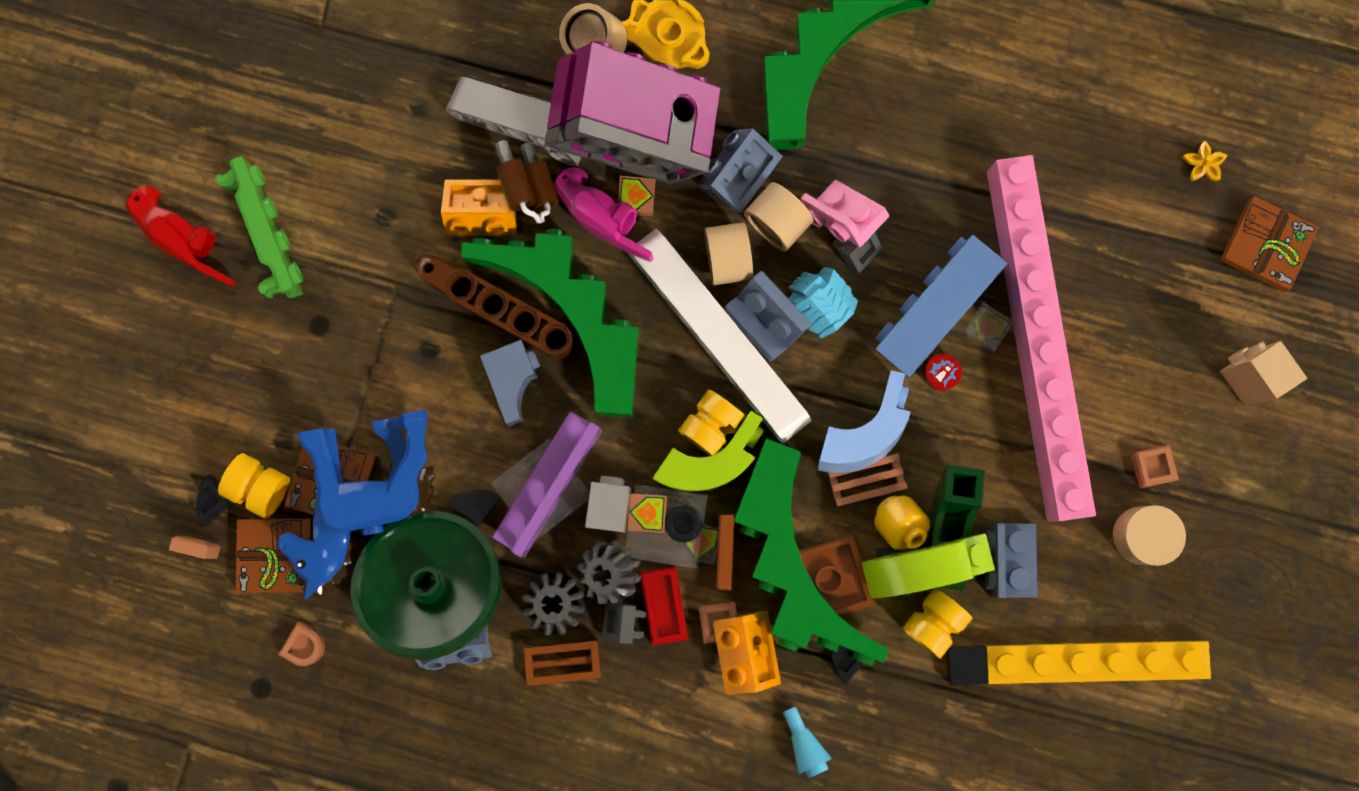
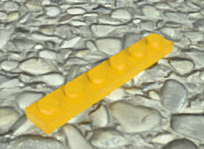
M1204 640L984 645L986 646L989 684L1211 679L1209 641Z

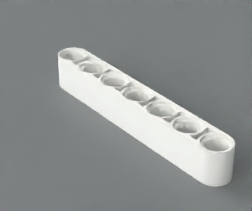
M655 228L641 239L637 244L650 250L654 259L652 262H648L628 253L631 259L756 414L763 418L762 421L769 430L784 444L811 422V418L806 410L662 233Z

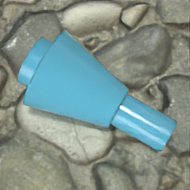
M793 707L783 712L792 733L791 738L798 774L806 772L808 778H811L828 770L826 762L832 758L808 728L806 729L797 708Z

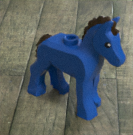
M426 410L401 414L397 418L372 421L374 433L384 439L392 456V469L387 481L343 482L335 428L328 430L315 429L296 433L302 448L308 452L314 466L317 494L313 512V540L303 539L292 532L285 533L278 539V548L289 559L294 570L298 573L299 577L296 584L303 586L304 599H308L313 594L320 597L323 593L333 591L335 584L340 585L342 578L346 577L347 565H350L352 560L350 553L352 550L351 531L360 529L361 536L384 532L383 524L418 515L427 508L435 489L431 484L436 478V474L433 473V466L423 467L427 462L425 434L428 416ZM401 426L406 432V443L402 435Z

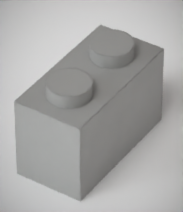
M601 476L600 483L591 482L585 528L626 533L632 489L629 486H624L625 480Z

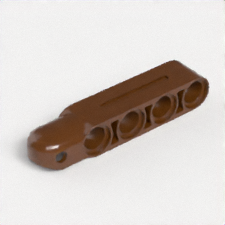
M424 254L415 263L413 268L428 286L448 296L453 303L519 341L522 340L523 343L552 359H564L573 352L574 339L569 329L557 320L476 275L461 270L437 256ZM464 281L471 282V290L466 296H455V288L459 283ZM498 298L503 301V307L499 313L492 315L486 313V305L490 300ZM523 316H531L535 319L533 328L527 332L517 330V322ZM555 333H561L566 336V343L559 350H553L548 347V339Z

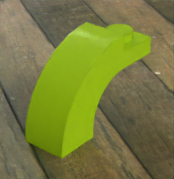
M750 411L730 443L722 451L709 457H691L672 448L653 477V480L668 488L685 492L708 491L731 482L742 474L755 459L753 455L743 449L746 445L753 448L764 432L759 427L763 418Z
M986 533L862 562L870 599L898 596L973 579L976 575L995 570Z

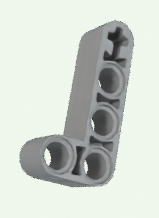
M460 77L445 109L451 116L468 124L543 147L554 159L569 166L577 167L582 158L544 146L546 131H548L547 124L551 103L471 78Z

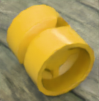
M708 390L696 406L698 409L697 415L690 414L678 429V432L703 452L712 456L724 448L727 444L726 435L734 434L746 416L726 399L712 390Z
M241 453L230 463L219 483L218 493L234 503L242 504L245 502L247 510L264 519H268L283 502L290 487L291 479L274 468L269 467L264 470V466L260 464V461L245 453Z
M933 588L922 604L924 612H914L902 626V629L927 651L941 659L953 644L950 634H959L973 618L953 599L939 589Z

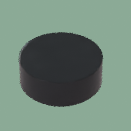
M687 505L674 507L669 511L665 519V529L668 535L678 542L687 543L695 540L703 528V520L700 513Z

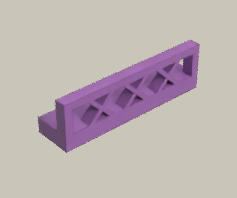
M570 411L492 538L512 549L511 552L519 557H526L601 435L602 430L600 427L592 422H587Z

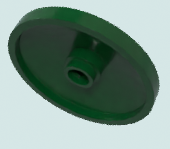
M423 511L418 515L392 522L383 528L384 532L374 535L362 550L355 564L350 593L352 608L359 625L377 645L399 657L427 660L458 651L482 632L497 607L502 578L499 560L493 547L475 525L451 513Z

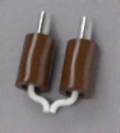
M506 140L499 141L495 146L502 164L496 167V171L509 209L511 211L522 210L526 215L532 216L536 223L545 222L544 216L550 213V208L555 207L560 202L547 163L545 161H538L533 145L526 142L520 147L526 165L523 166L521 160L513 159L508 142ZM533 205L535 211L542 212L538 215L536 212L529 210L528 207Z

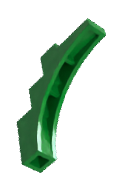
M828 0L829 12L813 8L803 13H798L795 24L796 55H791L788 51H777L770 56L764 57L762 72L766 141L776 150L802 149L805 140L806 110L810 94L820 73L834 54L857 33L874 23L905 11L933 8L936 0Z
M547 229L545 234L536 233L535 248L530 247V244L524 241H509L508 246L494 245L493 240L485 238H474L472 243L462 242L461 258L466 264L495 269L521 279L542 292L565 314L579 334L588 354L594 380L596 415L633 418L639 329L638 327H632V322L627 320H610V325H604L605 281H599V276L580 274L577 279H572L575 248L573 237L568 236L567 232L563 230Z
M766 438L734 522L741 526L739 532L757 540H760L762 534L768 536L752 576L760 580L757 588L777 596L780 589L787 591L771 634L778 637L776 644L797 652L799 645L807 648L813 634L818 636L816 644L837 652L841 645L854 651L853 659L873 666L875 660L884 663L889 648L862 635L838 616L820 595L807 573L795 541L791 513L793 482L801 452Z

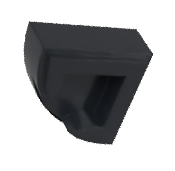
M208 474L203 479L198 488L197 508L195 509L197 518L202 526L210 524L234 504V502L219 495V481L211 474Z
M470 490L458 495L449 505L477 526H481L501 499V496L488 490Z
M840 645L837 652L831 650V661L835 673L846 685L863 663L852 658L853 650Z

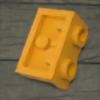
M445 180L441 216L446 235L459 237L517 235L516 211L509 209L508 203L504 199L500 180Z
M768 610L733 618L719 619L713 622L724 688L727 695L756 693L781 684Z

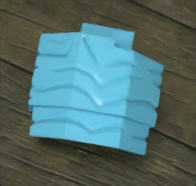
M824 267L817 275L803 272L801 277H797V280H794L793 284L788 287L792 292L788 300L811 323L807 330L816 333V336L821 339L837 331L854 314L858 300L851 293V288L846 285V282L834 269Z

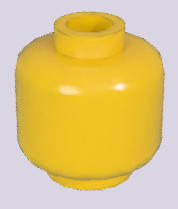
M904 495L891 496L880 503L874 520L875 527L893 549L900 551L915 549L925 542L930 528V519L911 497Z

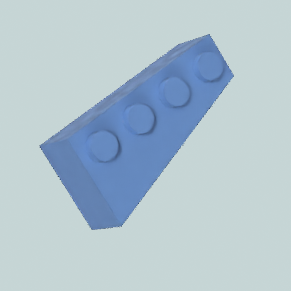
M974 235L970 236L967 240L963 237L959 238L947 253L951 257L949 262L943 269L937 265L923 281L927 288L919 297L912 294L899 309L904 314L895 325L888 322L875 337L880 342L876 350L908 377L915 372L1008 264Z

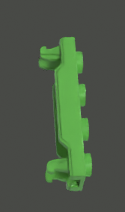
M243 156L232 159L229 162L232 169L225 175H216L215 179L217 184L224 187L226 191L237 190L235 199L259 261L268 266L272 271L273 276L263 280L258 285L259 292L266 295L267 298H273V295L276 293H286L288 298L302 295L303 291L299 283L304 281L303 275L295 261L291 263L287 250L291 249V245L284 230H278L274 220L275 217H278V212L272 199L269 196L265 197L262 185H265L266 181L261 169L257 164L252 165Z

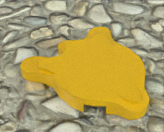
M633 0L629 18L622 21L627 34L626 45L638 50L647 61L655 65L667 64L676 69L685 67L700 69L708 63L710 53L705 44L704 20L690 3L684 0H653L650 3L644 0Z

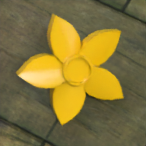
M1204 141L1199 147L1198 154L1189 153L1182 158L1188 164L1195 166L1190 174L1191 181L1200 179L1204 174L1210 180L1219 181L1221 178L1219 165L1228 155L1222 152H1215L1211 155V148Z

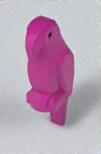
M572 167L561 171L553 184L555 191L581 228L620 250L648 262L653 261L654 257L650 250L625 237L636 223L637 211L632 205L625 202L616 204L604 192L593 187L584 186V181L588 180V175L580 168Z

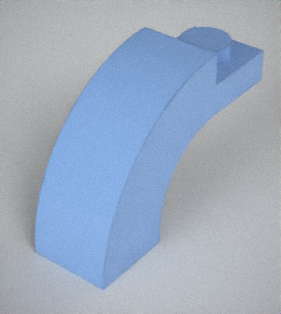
M891 370L881 408L869 423L850 430L829 426L819 460V471L831 473L857 471L878 462L895 447L905 430L911 413L910 411L903 410L909 391L908 387L902 386L905 378L904 373Z

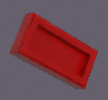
M676 566L640 572L652 646L688 640Z

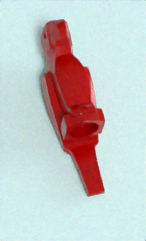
M142 186L132 191L125 204L126 209L154 246L195 270L228 286L235 287L236 281L200 262V258L207 257L216 243V234L206 226L194 227L182 216L159 208L158 198H161L162 194L154 187Z

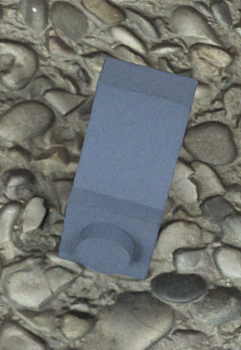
M520 340L480 356L505 423L509 427L524 422L521 412L522 397L528 384L532 380L538 379L535 369L541 367L534 348H526L525 344Z

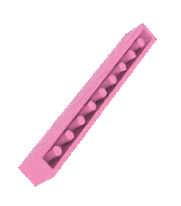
M1033 155L996 160L987 171L1001 258L1008 263L1003 270L1047 522H1057L1096 516Z

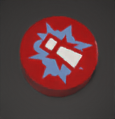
M938 354L926 363L923 375L926 383L932 389L946 391L958 384L962 376V368L958 360L953 356Z

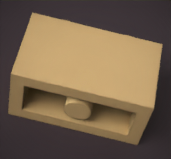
M1262 341L1251 348L1245 347L1228 358L1231 364L1220 370L1244 406L1278 399L1308 379L1281 341L1267 346Z

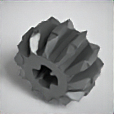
M602 541L595 544L593 549L585 551L582 555L585 562L579 564L577 569L584 573L585 576L580 579L578 584H587L589 587L586 597L597 595L599 604H606L610 601L612 604H618L624 601L625 596L629 597L635 593L636 588L634 584L639 582L642 576L634 571V568L638 567L641 561H631L632 548L621 549L620 541H613L609 544Z
M560 572L555 576L554 585H552L548 573L542 574L541 581L544 588L532 581L529 583V587L536 593V596L529 594L522 597V601L533 603V608L523 611L524 617L531 616L534 613L537 615V618L531 624V628L536 629L542 622H545L544 635L547 636L551 635L554 623H556L559 634H565L567 631L564 619L571 626L576 627L579 621L571 612H585L584 606L574 604V600L585 596L584 592L578 591L572 595L570 590L576 585L577 581L571 579L565 586H562L564 575ZM559 595L563 601L559 605H562L563 609L561 612L554 610L550 613L545 608L549 604V602H545L547 596L553 598Z

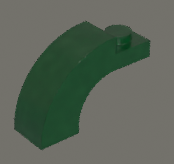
M953 465L945 467L934 496L926 548L971 535L975 516L982 507L985 470ZM966 581L938 588L963 591L965 590Z

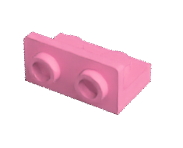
M834 180L817 200L806 193L800 198L813 217V225L821 228L823 225L839 241L845 243L848 240L858 247H861L889 217L885 207L837 180Z

